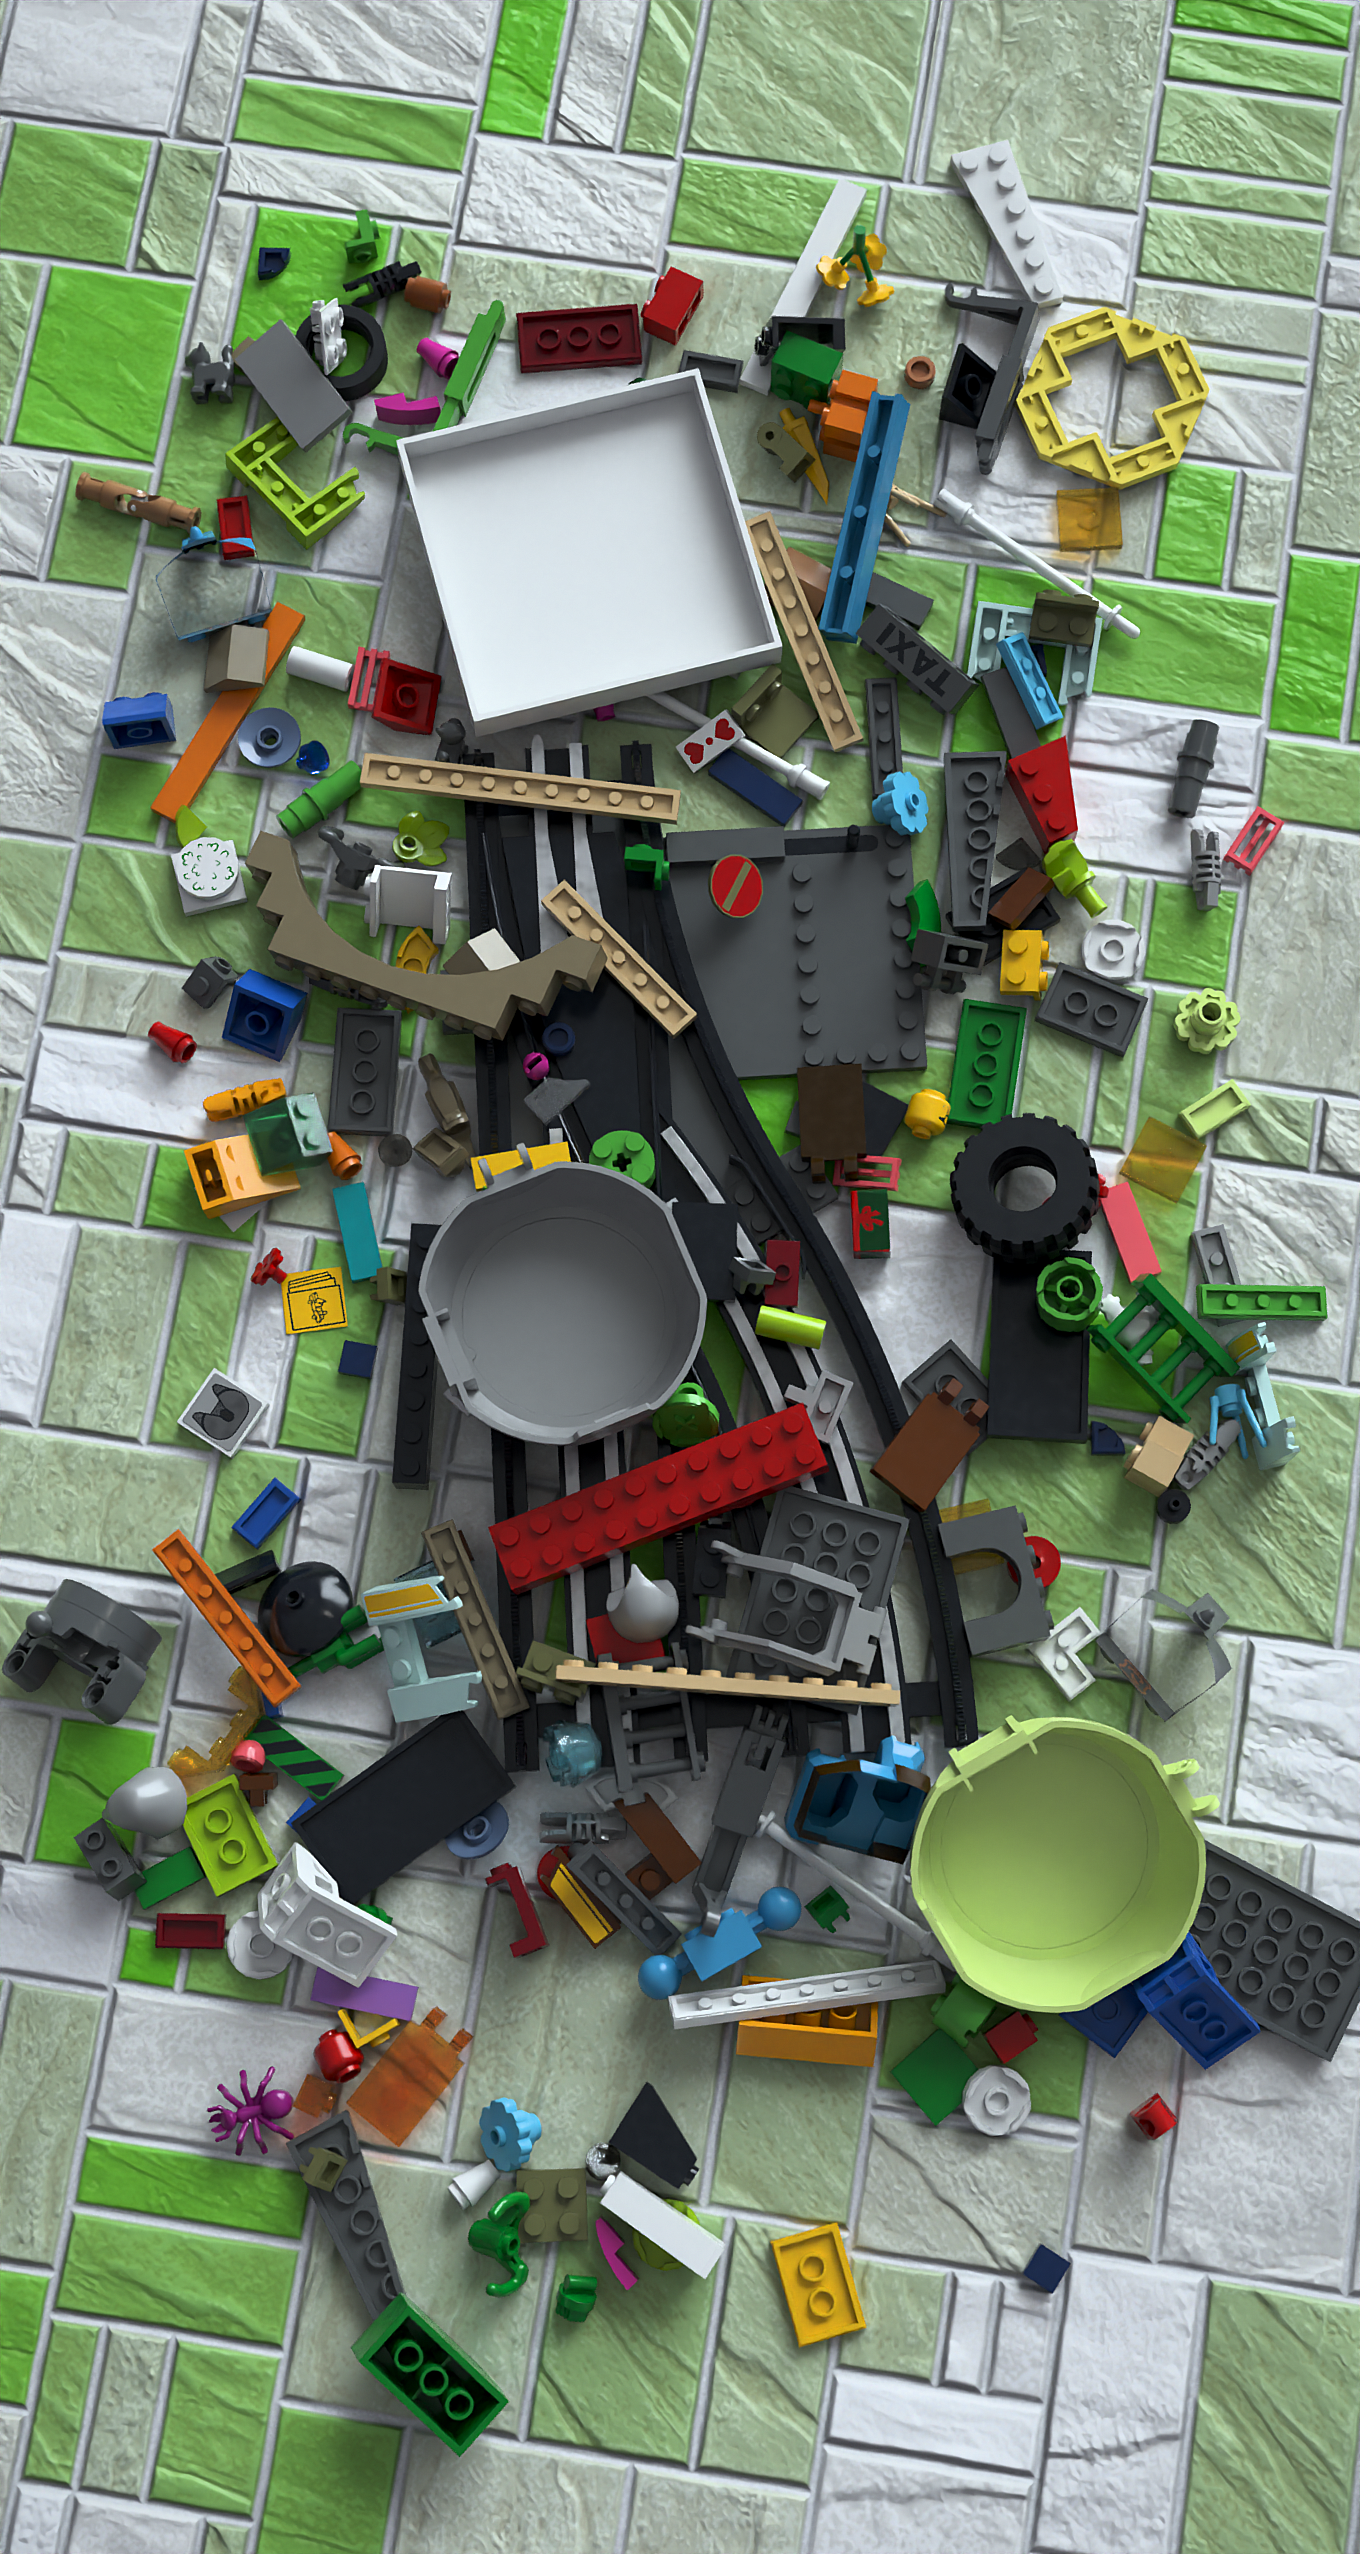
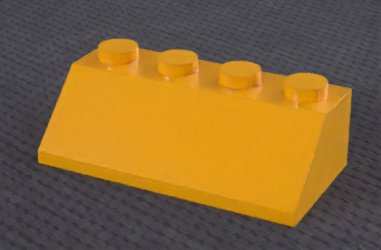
M742 1975L741 1986L790 1979ZM878 2002L738 2021L736 2055L874 2067L878 2027Z

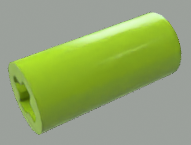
M762 1305L755 1334L819 1350L826 1321Z

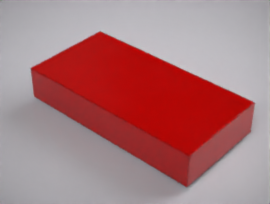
M247 495L216 499L221 540L251 538L253 542ZM233 542L222 543L224 560L255 556V550L245 545Z

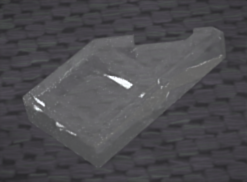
M547 1078L524 1099V1103L547 1125L589 1088L590 1082L587 1079L561 1080L560 1078Z

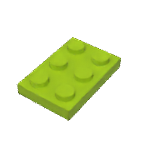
M232 1774L187 1798V1812L183 1827L216 1897H220L279 1865L252 1807H250L244 1790H240L236 1774Z

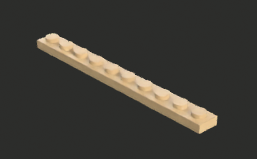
M364 753L360 785L363 788L677 825L681 790Z
M564 1660L563 1665H557L555 1670V1681L564 1683L885 1707L900 1705V1691L891 1690L892 1684L871 1683V1688H858V1682L838 1680L837 1686L823 1685L824 1679L803 1678V1683L789 1682L790 1677L782 1675H769V1681L755 1680V1674L735 1673V1678L721 1677V1671L701 1670V1674L698 1676L687 1675V1669L668 1667L666 1673L653 1672V1666L632 1665V1670H619V1664L598 1662V1668L584 1667V1661Z

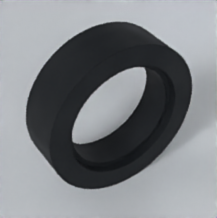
M339 304L338 307H341L343 311L341 330H348L361 335L370 345L368 360L357 372L340 377L325 375L344 401H352L367 395L379 385L387 369L388 353L384 334L378 322L369 313L358 307ZM309 315L298 328L295 337L312 358L314 343L318 342L313 340V336L319 335L320 332L312 331V327L319 324L312 325L311 315Z

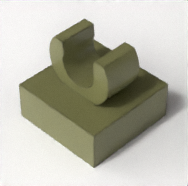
M391 1267L377 1268V1275L370 1278V1283L377 1284V1294L370 1295V1299L397 1306L405 1304L407 1272Z
M310 2147L308 2152L313 2154L314 2157L309 2167L303 2164L300 2165L299 2169L304 2173L302 2179L312 2186L331 2192L348 2160L319 2147L316 2149Z

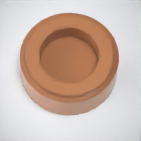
M916 356L906 364L905 380L909 386L915 389H925L933 383L936 368L929 358Z

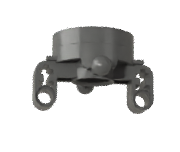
M64 1579L44 1611L32 1612L27 1617L25 1622L26 1629L5 1659L2 1672L26 1692H34L44 1684L58 1660H61L92 1678L82 1695V1706L107 1725H112L122 1719L146 1680L145 1671L149 1668L147 1663L162 1641V1637L146 1621L115 1600L82 1583Z

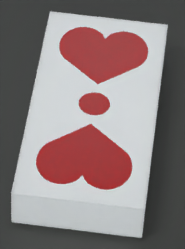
M724 710L677 745L676 748L692 772L696 773L746 735L728 710Z

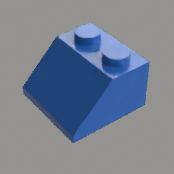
M153 692L140 698L118 697L111 702H105L102 723L114 749L176 741L173 707L168 694Z
M249 969L234 984L222 1038L280 1062L301 1021L308 993Z

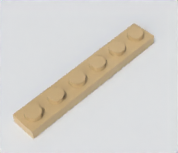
M565 880L541 900V905L571 935L602 945L608 957L604 969L673 1039L697 1018V1013Z

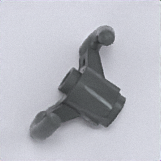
M323 826L318 830L319 838L331 845L340 860L335 870L337 873L335 880L348 888L358 890L360 885L364 886L366 877L373 873L375 865L406 868L405 864L400 860L392 862L385 858L375 859L371 855L373 849L362 843L355 842L354 846H346L341 841L344 838V832L341 829Z

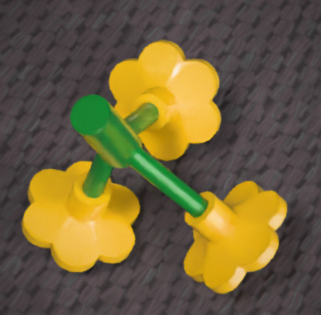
M863 225L854 227L853 247L843 258L839 257L836 260L828 256H822L816 265L817 272L822 276V280L827 286H834L838 290H843L849 281V275L844 270L847 267V262L850 260L856 264L858 271L865 273L867 278L865 281L867 290L862 293V296L857 298L858 305L871 307L876 303L887 301L890 295L895 292L893 286H887L886 284L878 285L876 277L872 275L871 269L879 270L882 267V258L887 254V248L883 243H880L877 235L868 234L866 236V228Z

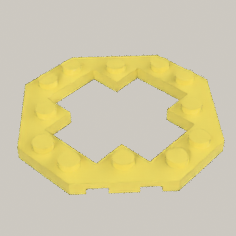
M1107 307L1099 308L1048 327L1041 347L1034 358L1025 383L1015 402L1017 413L1038 458L1118 490L1177 469L1210 390L1186 338L1175 333L1171 336L1155 330L1156 326L1136 318L1129 320L1116 315L1115 310ZM1116 339L1127 364L1156 354L1177 402L1153 410L1152 418L1162 437L1161 439L1109 458L1097 432L1068 442L1047 394L1071 386L1072 377L1065 365L1064 357Z

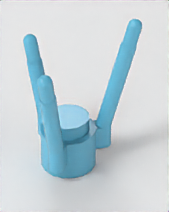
M1226 1384L1214 1390L1215 1396L1209 1397L1211 1405L1210 1445L1216 1443L1218 1411L1222 1412L1224 1417H1232L1233 1420H1236L1241 1425L1239 1414L1242 1413L1243 1408L1261 1447H1267L1264 1435L1247 1401L1245 1389H1241L1238 1384ZM1241 1429L1237 1440L1242 1458L1247 1459L1248 1451L1243 1429Z

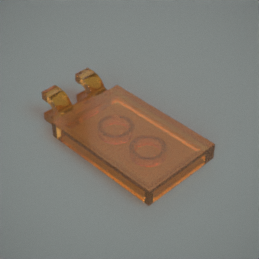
M437 2006L429 2012L420 2025L413 2019L410 2020L346 2102L348 2106L398 2147L404 2143L464 2066L465 2062L458 2055L474 2037L462 2028L449 2043L434 2030L447 2016Z

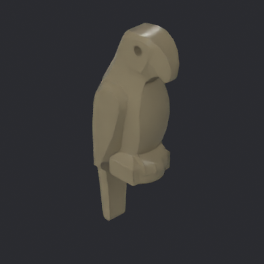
M431 1053L418 1060L420 1072L428 1088L425 1097L444 1133L462 1145L469 1153L465 1161L471 1170V1158L477 1156L470 1139L471 1125L462 1099L454 1082L447 1081L442 1075L434 1055Z

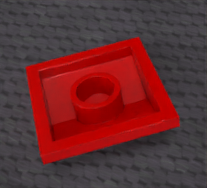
M384 657L380 666L372 718L394 731L430 736L433 730L442 676Z

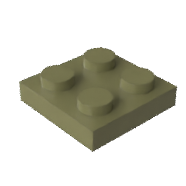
M586 2168L516 2171L517 2192H525L530 2199V2208L519 2222L518 2236L520 2243L588 2241Z

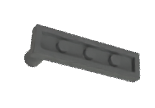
M591 1840L586 1845L576 1842L569 1847L568 1857L571 1861L566 1866L654 1955H662L682 1935Z

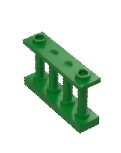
M1151 1273L1140 1274L1131 1283L1138 1290L1136 1292L1137 1297L1106 1329L1100 1324L1091 1325L1087 1331L1093 1336L1091 1339L1092 1343L1103 1353L1108 1352L1161 1407L1158 1411L1166 1420L1172 1423L1187 1424L1191 1418L1183 1410L1185 1405L1213 1376L1232 1377L1240 1366ZM1146 1305H1152L1160 1313L1158 1316L1159 1321L1127 1352L1115 1338ZM1168 1329H1175L1182 1336L1181 1344L1150 1376L1138 1361ZM1191 1352H1197L1204 1360V1367L1172 1399L1160 1385Z

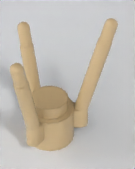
M892 484L888 509H893L901 500L915 508L920 506L941 517L946 516V513L941 509ZM886 512L884 521L902 543L909 547L910 541Z

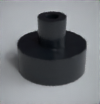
M1177 1489L1165 1491L1156 1502L1158 1516L1169 1524L1183 1521L1191 1509L1188 1496Z

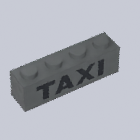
M878 604L855 633L862 639L860 645L872 655H875L876 652L886 659L883 665L895 675L901 672L909 680L906 684L919 695L923 692L932 699L929 704L942 715L946 712L956 715L979 686L977 682L885 605Z

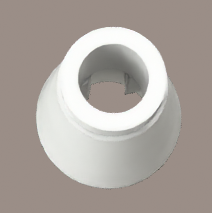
M487 2160L453 2178V2183L447 2188L459 2206L464 2210L470 2205L474 2207L501 2176L490 2160Z

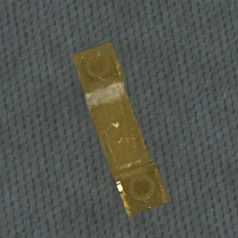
M239 1666L229 1678L228 1682L231 1686L228 1688V1691L248 1705L245 1711L240 1709L232 1718L229 1724L232 1729L225 1738L219 1737L209 1750L212 1756L209 1760L187 1745L183 1750L178 1748L173 1753L167 1765L180 1779L223 1772L230 1763L234 1749L244 1741L264 1715L261 1690L242 1666Z

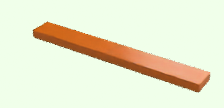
M280 602L276 603L262 628L268 629L270 632L264 687L306 620L303 614ZM264 687L221 692L150 807L152 812L176 823L175 815L179 807L186 805L190 809Z

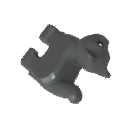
M202 342L199 343L198 348L193 349L185 357L186 367L190 368L193 372L192 380L194 386L191 388L190 394L196 404H207L210 391L213 394L219 395L218 401L220 403L233 402L232 388L235 382L232 357L233 347L231 345L224 346L222 350L223 361L211 363L210 354Z
M451 718L435 729V732L441 738L435 761L460 764L461 759H463L462 754H467L469 749L464 741L466 730L459 719Z

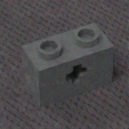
M99 1819L74 1837L105 1891L117 1901L122 1900L147 1882L118 1832L105 1819Z

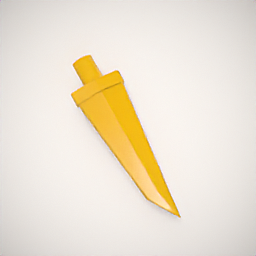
M785 408L779 413L785 425L782 429L816 459L805 473L827 504L829 481L808 427V422L805 416L795 419L791 409Z

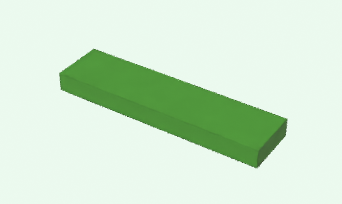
M1199 1284L1196 1286L1198 1319L1324 1321L1328 1318L1325 1286Z

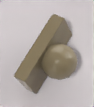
M437 1127L431 1130L413 1148L420 1158L434 1167L439 1175L446 1178H454L459 1175L464 1169L465 1158L469 1156V1153L462 1145Z

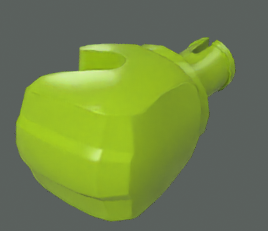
M1069 839L1054 843L1048 849V853L1042 858L1043 873L1052 878L1055 889L1065 899L1076 897L1091 919L1097 917L1108 906L1091 886L1096 875L1092 870L1089 871L1087 862L1074 840Z

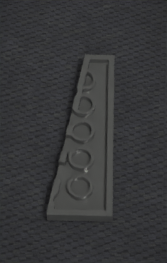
M1006 751L944 753L943 756L953 932L985 931L1007 756Z
M347 2109L288 2141L286 2145L302 2178L304 2173L300 2171V2165L303 2164L309 2167L314 2157L313 2154L308 2152L310 2147L316 2149L319 2147L348 2160L331 2192L312 2186L306 2181L304 2182L374 2321L400 2292L405 2296L406 2293L353 2121Z

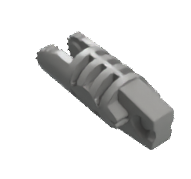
M1192 829L1190 838L1192 879H1194L1192 881L1193 892L1196 894L1197 910L1210 911L1218 906V895L1221 893L1219 833L1210 831L1205 843L1203 830Z
M1232 1419L1220 1421L1217 1425L1216 1443L1214 1445H1210V1433L1206 1431L1189 1450L1173 1477V1480L1182 1489L1189 1490L1207 1476L1229 1451L1228 1447L1234 1442L1236 1436H1239V1433H1241L1240 1430L1242 1428L1239 1422Z
M543 1812L540 1814V1822L543 1825L567 1826V1830H545L540 1832V1843L571 1844L581 1842L587 1844L591 1840L596 1844H608L609 1840L626 1839L627 1821L624 1818L609 1817V1814L606 1813L572 1814Z

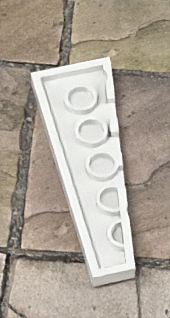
M1008 140L951 155V166L965 191L971 195L979 216H982L989 228V234L1000 247L1002 257L1008 268L1012 270L1014 278L1026 300L1038 303L1039 309L1062 303L1063 295Z

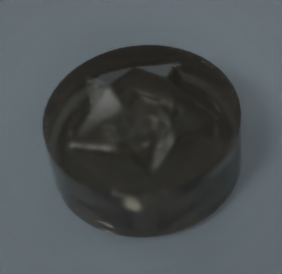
M392 1134L380 1142L378 1154L385 1165L399 1167L410 1160L412 1145L405 1136Z
M598 2143L592 2146L587 2153L586 2170L594 2179L606 2181L610 2174L615 2176L618 2173L621 2157L613 2145Z

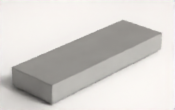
M1224 1224L1192 1232L1191 1238L1205 1284L1241 1285ZM1216 1319L1218 1327L1244 1321V1319Z

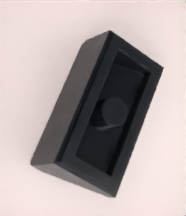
M269 1550L215 1575L230 1595L280 1574L282 1570L275 1553Z

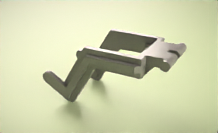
M712 1541L711 1548L723 1554L721 1562L728 1565L726 1574L742 1578L744 1570L793 1579L831 1593L836 1605L825 1643L820 1652L811 1655L771 1640L726 1631L728 1623L714 1618L711 1620L710 1627L701 1626L700 1629L687 1625L685 1633L709 1644L768 1656L823 1676L840 1672L843 1660L857 1664L856 1672L869 1676L877 1646L869 1644L868 1639L869 1636L877 1639L880 1638L887 1609L874 1606L873 1612L860 1608L859 1603L862 1593L857 1591L855 1584L794 1562L743 1553L725 1543Z

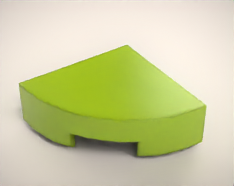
M186 805L179 807L175 815L176 840L183 849L191 841L196 840L207 826Z

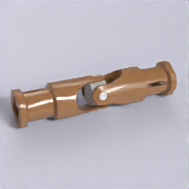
M86 472L80 475L76 485L75 495L78 500L89 499L100 503L101 507L134 517H142L147 521L169 528L172 525L187 530L188 534H190L191 527H198L201 521V510L198 507L193 509L178 505L175 500L163 496L149 495L145 491L112 480L104 482L92 478ZM124 494L132 496L128 504L125 502Z

